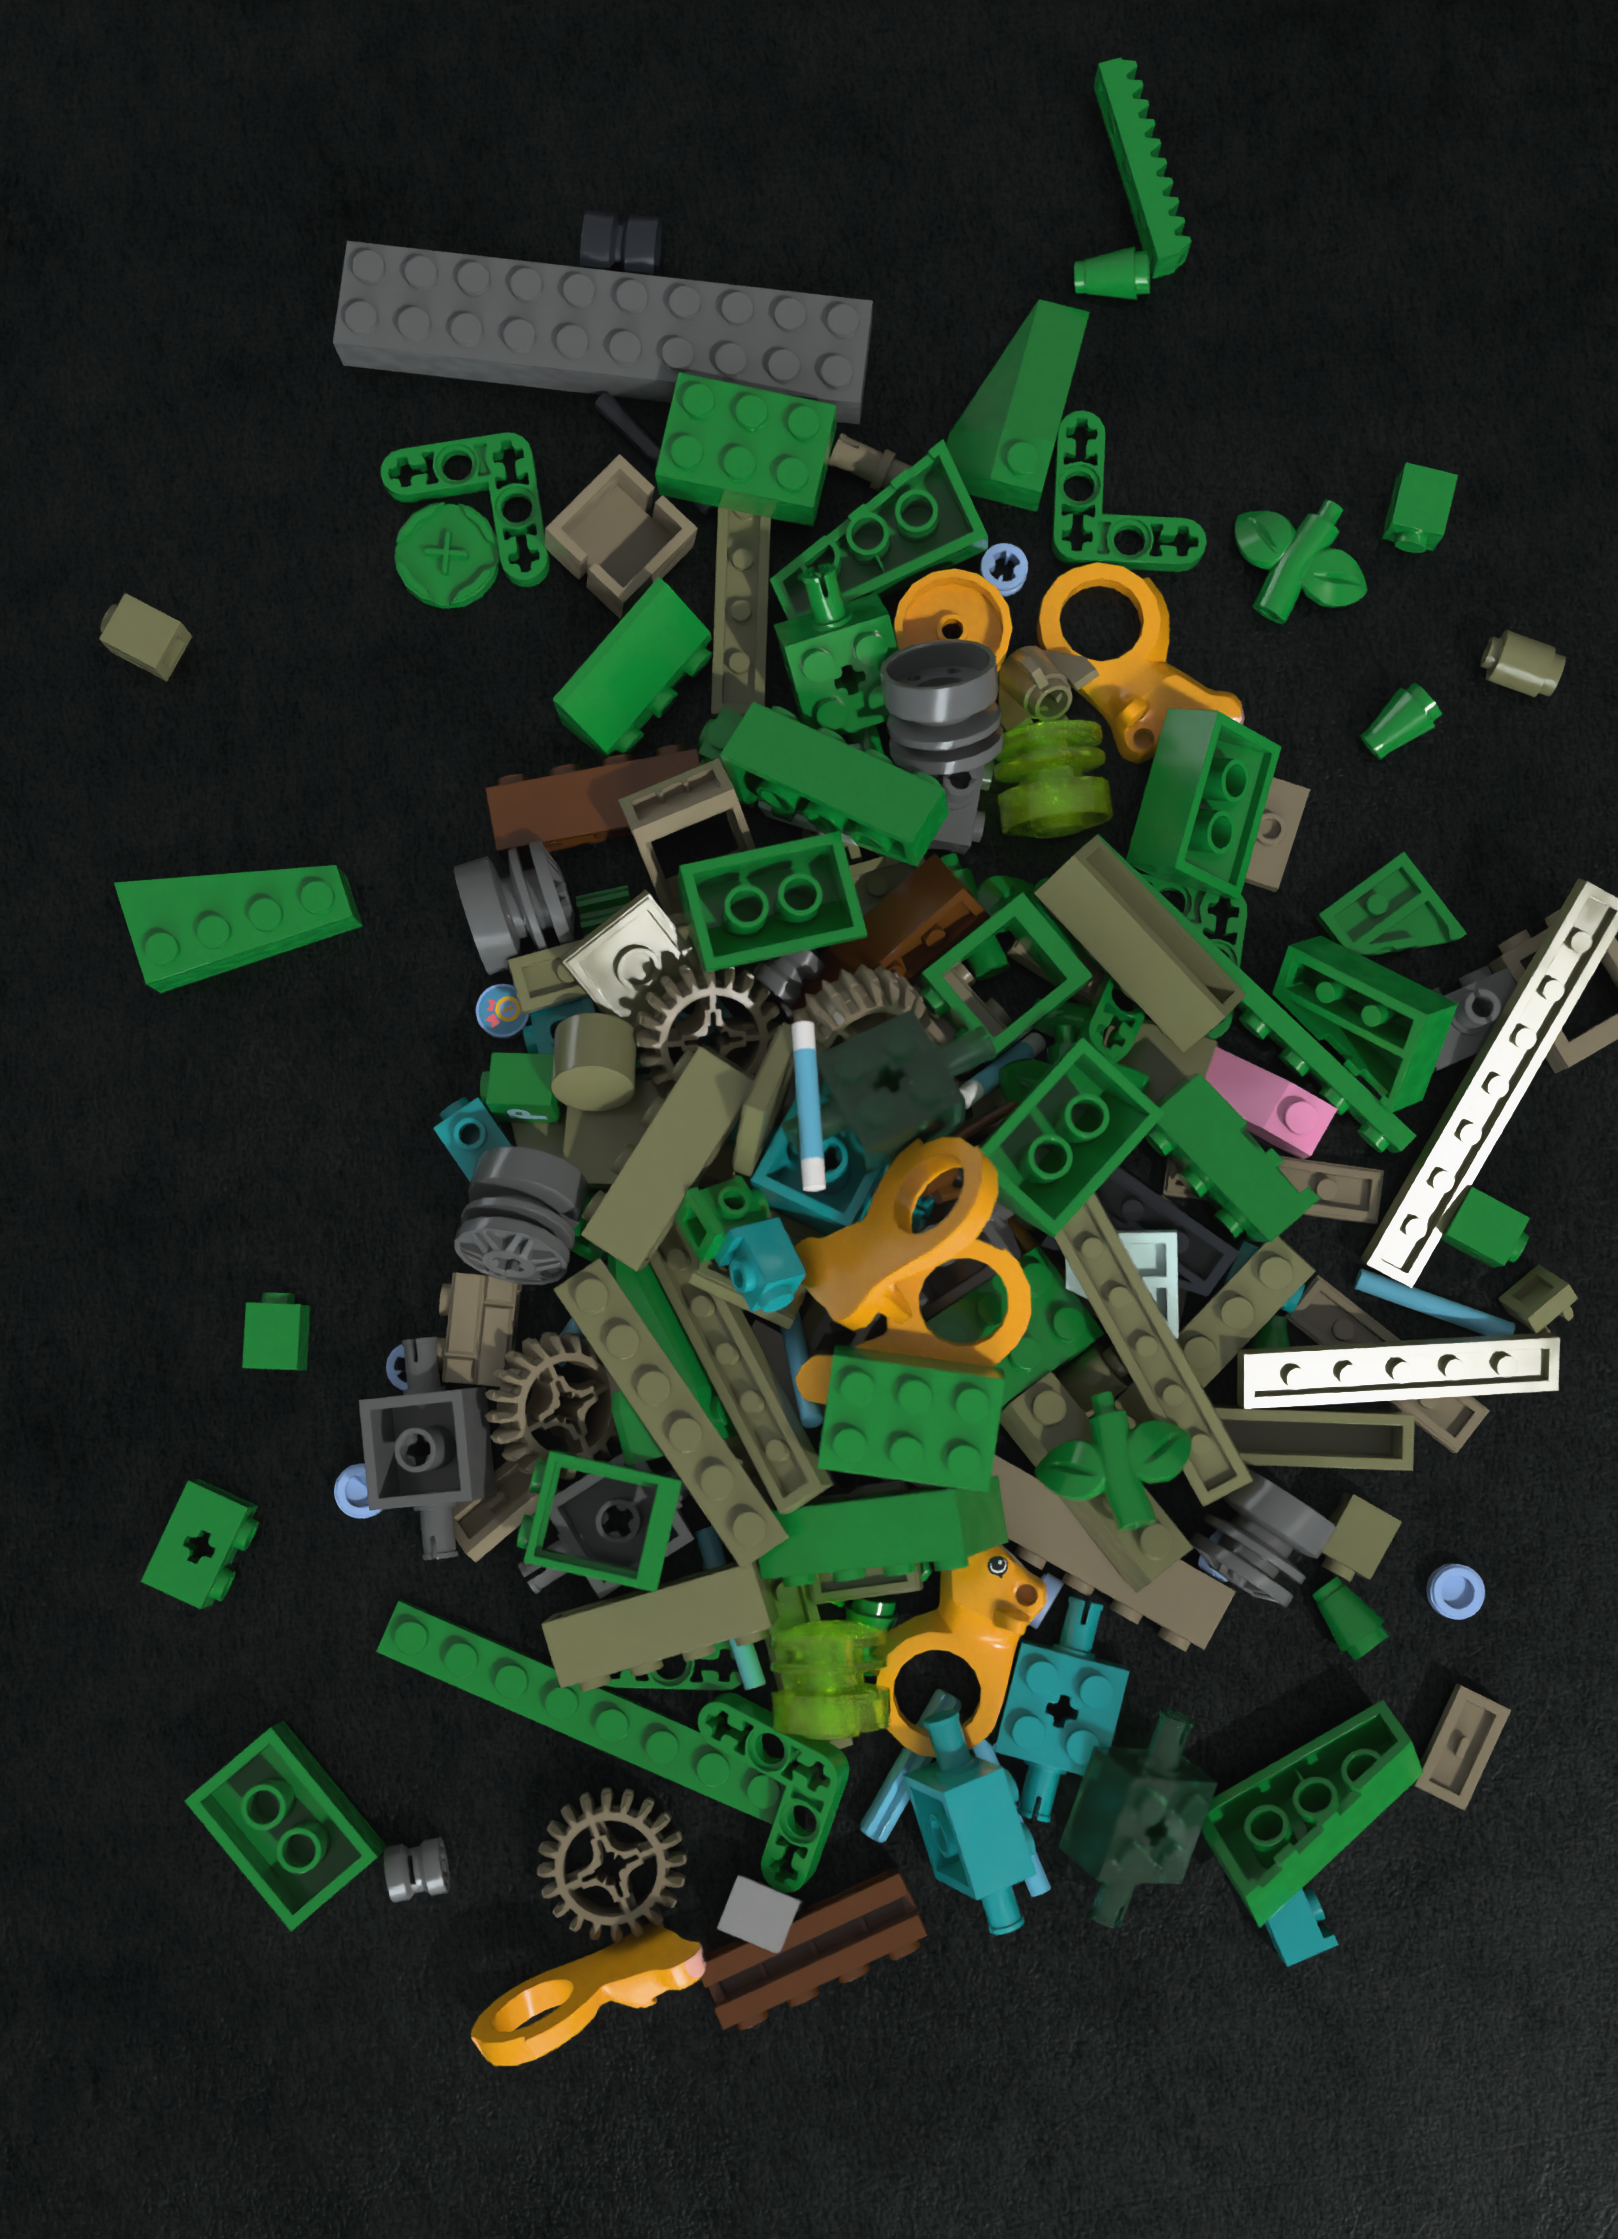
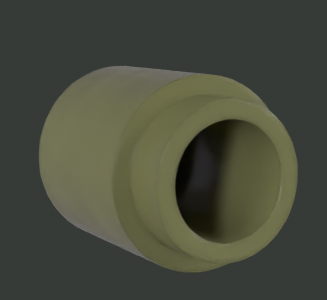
M1505 630L1500 639L1494 636L1490 638L1482 655L1480 666L1487 669L1486 680L1532 697H1536L1538 693L1549 697L1560 680L1566 657L1555 653L1554 646Z
M1099 1343L1094 1344L1056 1374V1378L1088 1418L1094 1415L1091 1396L1111 1391L1113 1398H1116L1130 1385L1127 1376L1129 1372L1113 1345L1106 1349Z

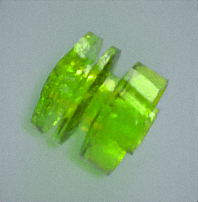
M1050 720L1032 723L1003 733L1004 744L1002 752L994 758L1002 762L994 766V779L1001 782L1019 783V785L998 795L997 803L1002 834L1012 837H1062L1101 825L1112 819L1113 808L1109 781L1102 777L1083 775L1100 767L1106 760L1104 751L1099 748H1093L1101 744L1103 739L1101 725L1084 720Z
M824 1620L803 1622L787 1630L769 1633L770 1648L794 1650L796 1653V1657L771 1661L772 1671L797 1677L796 1686L785 1687L772 1693L774 1731L786 1734H802L807 1739L826 1740L858 1737L861 1735V1732L875 1731L891 1726L890 1688L879 1684L864 1683V1673L877 1671L889 1665L888 1657L885 1655L863 1654V1648L888 1643L887 1628L867 1626L856 1623L853 1620Z

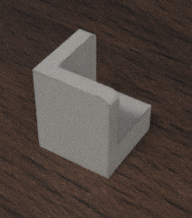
M738 1875L717 1929L773 1953H779L783 1948L795 1914L801 1911L804 1901L746 1876Z

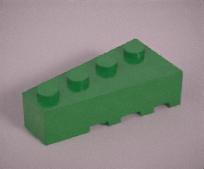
M942 439L932 447L928 454L909 470L905 469L890 481V485L867 504L863 503L848 515V519L830 534L821 537L770 579L774 593L787 620L812 613L806 587L801 578L803 571L810 567L814 568L815 575L819 577L822 587L823 582L818 565L827 563L835 565L836 576L844 603L873 593H877L881 600L911 586L932 572L945 570L988 550V535L944 440Z
M753 701L720 754L739 804L753 808L758 800L763 801L772 807L770 811L773 816L792 822L797 813L805 816L814 825L817 832L823 834L837 831L842 833L845 830L850 832L852 840L859 847L916 867L949 814L945 790L932 776L921 771H915L911 774L894 766V763L887 756L876 750L867 749L863 752L848 745L839 734L830 729L822 727L817 731L800 723L795 715L782 707L773 706L769 709Z
M337 865L114 883L145 983L160 993L363 926L347 876Z
M998 1475L991 1476L989 1493L931 1484L926 1487L903 1491L904 1494L898 1495L895 1489L855 1496L850 1501L847 1500L846 1496L809 1501L794 1512L780 1514L776 1506L771 1507L770 1510L789 1538L758 1558L761 1580L782 1578L784 1587H795L817 1582L816 1574L832 1572L833 1582H842L867 1577L866 1569L883 1567L884 1576L889 1577L917 1572L916 1563L934 1561L935 1571L968 1567V1557L1008 1542Z
M1384 1700L1193 1809L1192 1812L1208 1845L1260 1928L1423 1774L1412 1740Z

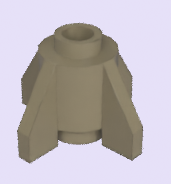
M1026 646L1016 650L1005 660L999 673V707L1002 714L1000 725L1013 738L1034 723L1031 718L1044 722L1052 721L1068 739L1075 733L1067 716L1064 714L1072 702L1071 685L1077 691L1099 676L1096 668L1083 656L1042 650L1037 646Z

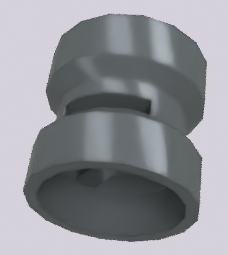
M810 950L771 958L768 961H760L751 974L756 982L765 985L770 994L791 1009L801 998V988L804 985L802 981L804 979L815 980L826 966Z
M441 1837L425 1839L418 1847L408 1848L404 1844H398L384 1849L385 1877L388 1892L393 1903L410 1900L418 1892L426 1891L433 1896L450 1891L449 1865L445 1845Z

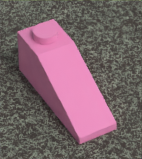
M1218 1047L1216 1048L1206 1080L1247 1122L1245 1128L1297 1159L1310 1157L1335 1115L1337 1108L1284 1078Z

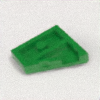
M1405 852L1390 861L1316 917V920L1333 942L1363 957L1456 942L1467 934Z

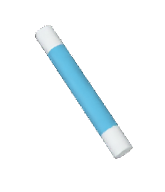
M800 1021L792 1024L803 1190L819 1191L826 1188L815 1031L813 1022Z
M1038 1033L1029 1034L957 1088L951 1095L953 1105L959 1110H966L999 1085V1070L1004 1065L1022 1058H1034L1040 1054L1046 1047L1043 1036Z

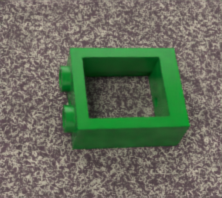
M1022 892L923 971L917 985L921 989L919 994L923 998V1004L928 1012L936 1019L943 1016L956 1031L953 1039L963 1054L972 1061L978 1058L986 1067L1084 988L1093 975ZM1007 927L1057 988L994 1038L944 979V976Z
M551 1449L547 1461L536 1460L529 1492L538 1493L539 1499L535 1516L528 1514L523 1516L516 1547L527 1549L524 1563L657 1592L682 1479ZM561 1468L656 1489L638 1569L543 1548Z

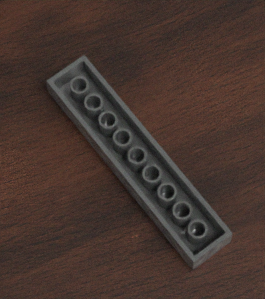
M347 241L333 344L342 364L345 366L597 395L609 392L615 397L672 403L678 373L681 372L836 405L837 422L860 425L872 327L873 301Z

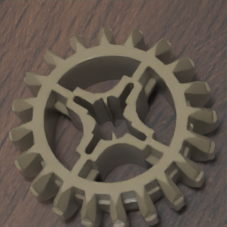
M700 964L699 975L694 976L688 965H681L679 973L683 979L682 981L674 984L670 977L662 976L660 982L667 992L662 997L655 992L647 993L646 1000L655 1010L654 1012H638L637 1020L639 1023L649 1028L635 1034L637 1045L646 1048L638 1058L643 1067H653L649 1073V1078L654 1085L667 1082L664 1089L667 1096L677 1083V1081L671 1078V1074L677 1064L670 1059L668 1047H680L683 1052L687 1050L696 1052L699 1046H706L700 1037L707 1035L708 1026H711L712 1022L719 1032L711 1033L710 1042H707L708 1047L724 1057L731 1050L744 1047L732 1062L754 1075L759 1071L772 1041L769 1040L774 1038L780 1025L777 1022L771 1021L780 1013L779 1007L775 1002H765L770 991L763 984L753 986L754 976L748 970L740 972L735 977V968L730 967L718 970L715 975V971L705 973L702 964ZM716 996L729 997L742 1003L747 1009L749 1021L738 1022L735 1017H722L721 1009L717 1005ZM695 1001V1008L691 1016L685 1020L673 1022L685 1006Z
M862 964L854 975L841 969L838 980L829 983L822 979L823 989L816 995L805 994L806 1007L792 1011L794 1022L810 1021L814 1023L819 1095L836 1103L846 1099L854 1105L862 1094L872 1098V1092L892 1082L899 1075L910 1076L907 1066L910 1062L922 1059L919 1047L930 1041L926 1029L931 1022L928 1018L926 1007L923 1004V998L905 977L900 976L898 972L892 973L886 970L882 965L872 971Z
M545 1332L541 1335L540 1343L536 1339L531 1338L522 1341L523 1354L516 1351H509L505 1354L510 1370L496 1369L492 1372L495 1379L501 1382L500 1389H492L484 1393L488 1399L497 1401V1409L490 1410L484 1417L488 1422L500 1423V1426L492 1433L490 1438L494 1443H507L501 1454L505 1460L511 1462L519 1460V1471L531 1475L534 1472L536 1460L547 1461L550 1450L543 1448L534 1439L531 1432L535 1429L546 1430L548 1428L553 1436L560 1438L563 1445L554 1450L589 1458L595 1457L604 1461L611 1458L609 1449L606 1446L607 1441L620 1442L617 1430H615L616 1425L612 1414V1396L605 1366L587 1339H583L580 1342V1338L576 1333L564 1332L559 1338L557 1333ZM566 1361L580 1372L585 1381L579 1384L572 1382L567 1384L563 1375H557L553 1365ZM531 1387V1399L529 1403L525 1406L526 1398ZM559 1397H565L560 1403ZM589 1408L588 1418L585 1423V1414ZM555 1409L558 1415H552ZM561 1468L559 1478L571 1480L575 1478L576 1470Z
M610 1787L602 1790V1806H596L589 1792L582 1794L580 1805L584 1813L580 1814L574 1806L566 1804L562 1808L561 1813L569 1826L567 1827L557 1821H551L547 1827V1831L559 1843L543 1841L539 1846V1853L553 1858L554 1861L540 1864L537 1868V1874L541 1877H555L556 1880L543 1888V1897L552 1898L561 1894L563 1899L555 1906L553 1914L559 1918L569 1909H572L576 1915L573 1917L569 1928L574 1932L581 1928L584 1919L593 1922L590 1930V1938L593 1940L599 1939L603 1925H611L612 1940L614 1942L621 1941L624 1931L623 1923L627 1922L636 1937L643 1935L645 1929L641 1918L642 1915H645L651 1923L659 1925L663 1920V1915L656 1902L668 1908H674L677 1903V1897L665 1886L683 1887L685 1882V1876L680 1872L670 1870V1867H678L685 1864L687 1854L681 1851L669 1852L668 1849L682 1840L681 1832L676 1830L663 1835L661 1829L669 1823L671 1815L665 1811L660 1813L654 1821L650 1819L648 1814L651 1812L655 1802L650 1797L643 1801L640 1810L632 1808L634 1791L631 1789L625 1790L621 1805L614 1804V1794ZM611 1820L627 1823L643 1833L648 1840L643 1842L638 1840L632 1843L621 1842L615 1838L610 1827H606L604 1821ZM588 1827L592 1836L590 1842L594 1853L593 1859L582 1864L580 1869L569 1873L568 1852L571 1841L580 1831ZM605 1850L606 1852H614V1859L618 1854L624 1860L629 1858L621 1867L619 1872L620 1880L618 1876H610V1870L607 1874L602 1872L601 1869L596 1870L605 1858ZM656 1855V1881L648 1893L636 1901L632 1891L634 1886L630 1873L634 1868L642 1865L646 1859ZM604 1887L610 1892L614 1902L619 1903L620 1907H606L596 1904L582 1895L577 1888Z

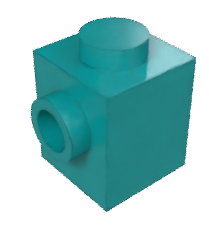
M464 1097L454 1102L440 1113L443 1122L433 1128L470 1182L476 1161L485 1151L498 1147H515L480 1098L469 1102Z

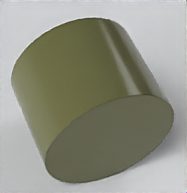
M584 1013L563 1020L557 1026L554 1036L551 1084L554 1096L570 1107L587 1111L611 1110L629 1102L634 1095L637 1043L635 1041L636 1032L634 1028L618 1017L601 1013Z

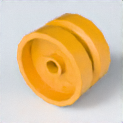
M949 569L932 572L911 585L899 602L893 631L898 650L917 643L947 639L943 633H946L949 638L956 633L960 636L958 639L978 642L989 647L996 656L997 673L999 675L1001 667L1005 662L1012 633V623L1009 606L996 586L977 573Z

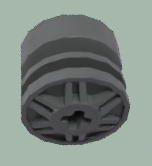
M961 639L931 640L898 650L883 661L880 675L884 705L890 713L887 721V731L891 736L889 742L890 756L897 766L909 772L921 771L928 775L954 774L973 770L991 762L1002 752L1004 744L1003 728L1000 725L1002 714L1001 708L995 701L999 691L996 656L989 647L975 641Z
M542 839L529 843L535 866L525 870L516 847L508 850L510 875L501 878L488 856L454 867L455 879L479 955L489 975L509 969V959L523 956L521 939L531 937L538 951L550 948L546 936V931L555 929L560 945L575 941V913L559 865H557L546 850Z
M498 1147L485 1151L476 1161L468 1190L470 1203L463 1209L461 1215L462 1225L457 1229L454 1240L455 1252L465 1263L479 1272L503 1281L528 1285H544L559 1281L568 1271L570 1251L573 1250L575 1243V1231L573 1229L581 1220L588 1193V1181L577 1168L567 1161L544 1151L524 1147Z
M1248 1469L1253 1481L1221 1497L1236 1512L1232 1521L1230 1522L1206 1513L1202 1519L1213 1529L1223 1533L1218 1544L1198 1532H1194L1188 1542L1199 1552L1209 1567L1255 1598L1258 1597L1277 1602L1287 1608L1294 1596L1273 1580L1280 1572L1291 1580L1302 1584L1306 1577L1288 1560L1291 1552L1295 1550L1306 1556L1318 1559L1337 1528L1322 1515L1288 1492Z

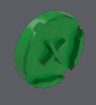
M445 502L430 504L410 516L400 528L396 540V569L408 591L424 604L442 609L465 607L483 597L496 580L501 563L497 536L488 520L470 506L459 504V506L455 504L445 505Z

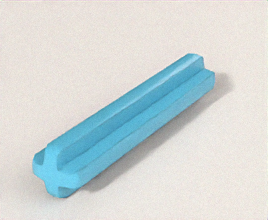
M936 1690L916 1726L927 1730V1727L924 1726V1719L940 1711L955 1709L959 1713L961 1701L945 1690ZM903 1747L860 1823V1830L865 1835L882 1843L887 1840L910 1799L903 1775L930 1764L933 1757L920 1756Z

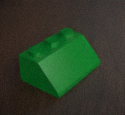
M660 577L656 579L552 699L562 725L603 759L616 755L631 754L644 736L640 729L653 714L657 718L662 717L676 701L678 693L675 689L687 675L692 678L698 676L713 656V653L709 651L712 647L711 632Z
M1168 708L1148 782L1144 790V797L1134 833L1131 837L1126 861L1131 866L1157 879L1229 899L1240 900L1281 746L1219 711Z
M840 831L679 866L676 885L688 933L705 973L867 937L865 923Z
M1082 1037L1065 1050L978 1146L992 1162L998 1173V1196L996 1201L1051 1237H1055L1165 1113Z

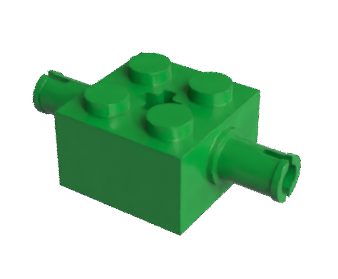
M829 563L818 565L823 582L822 587L819 577L815 575L814 568L810 567L803 571L801 578L806 587L812 613L774 625L801 723L817 731L823 727L836 732L840 736L846 734L849 745L860 743L865 751L872 749L884 754L876 724L888 721L890 713L884 705L880 670L883 661L898 651L889 613L877 593L844 603L836 576L835 565ZM848 665V669L842 672L841 668Z

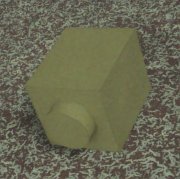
M125 593L119 605L113 604L106 612L101 623L102 635L99 640L115 655L168 681L192 635L180 621Z
M1344 1492L1328 1520L1337 1529L1321 1553L1326 1557L1321 1566L1351 1582L1355 1574L1370 1580L1402 1522L1360 1497Z

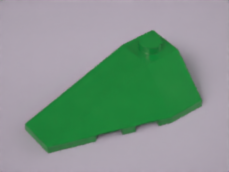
M1039 299L949 433L946 446L969 495L1037 512L1090 312Z
M608 1253V1271L722 1439L738 1434L651 1263L649 1262L645 1268L635 1271ZM620 1387L618 1392L611 1393L612 1414L626 1466L665 1456Z

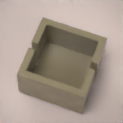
M620 454L545 528L544 547L578 580L587 573L586 587L619 619H622L658 577L662 579L693 548L698 528L663 495L655 502L653 517L651 518L646 512L652 506L655 487Z

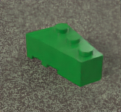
M1323 936L1288 946L1272 993L1319 1041L1325 1039L1346 1060L1343 1065L1355 1077L1361 1075L1382 1096L1379 1101L1391 1113L1423 1100L1458 1003Z
M1200 1073L1186 1075L1154 1103L1165 1114L1145 1135V1139L1161 1156L1165 1157L1168 1153L1182 1168V1171L1178 1173L1181 1182L1197 1198H1201L1204 1195L1217 1210L1213 1215L1215 1222L1231 1239L1235 1240L1237 1237H1240L1242 1241L1272 1242L1320 1200L1309 1186L1302 1192H1299L1278 1168L1284 1160L1272 1148L1268 1152L1262 1149L1246 1130L1247 1122Z

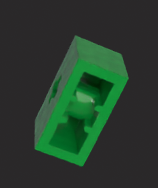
M201 1479L188 1480L141 1582L199 1609L211 1606L214 1600L221 1602L228 1593L235 1577V1571L229 1569L237 1550L245 1551L257 1531L259 1521L252 1518L258 1505ZM210 1533L211 1536L208 1544L215 1548V1552L200 1558L202 1547L196 1544L195 1540L197 1537L206 1536Z

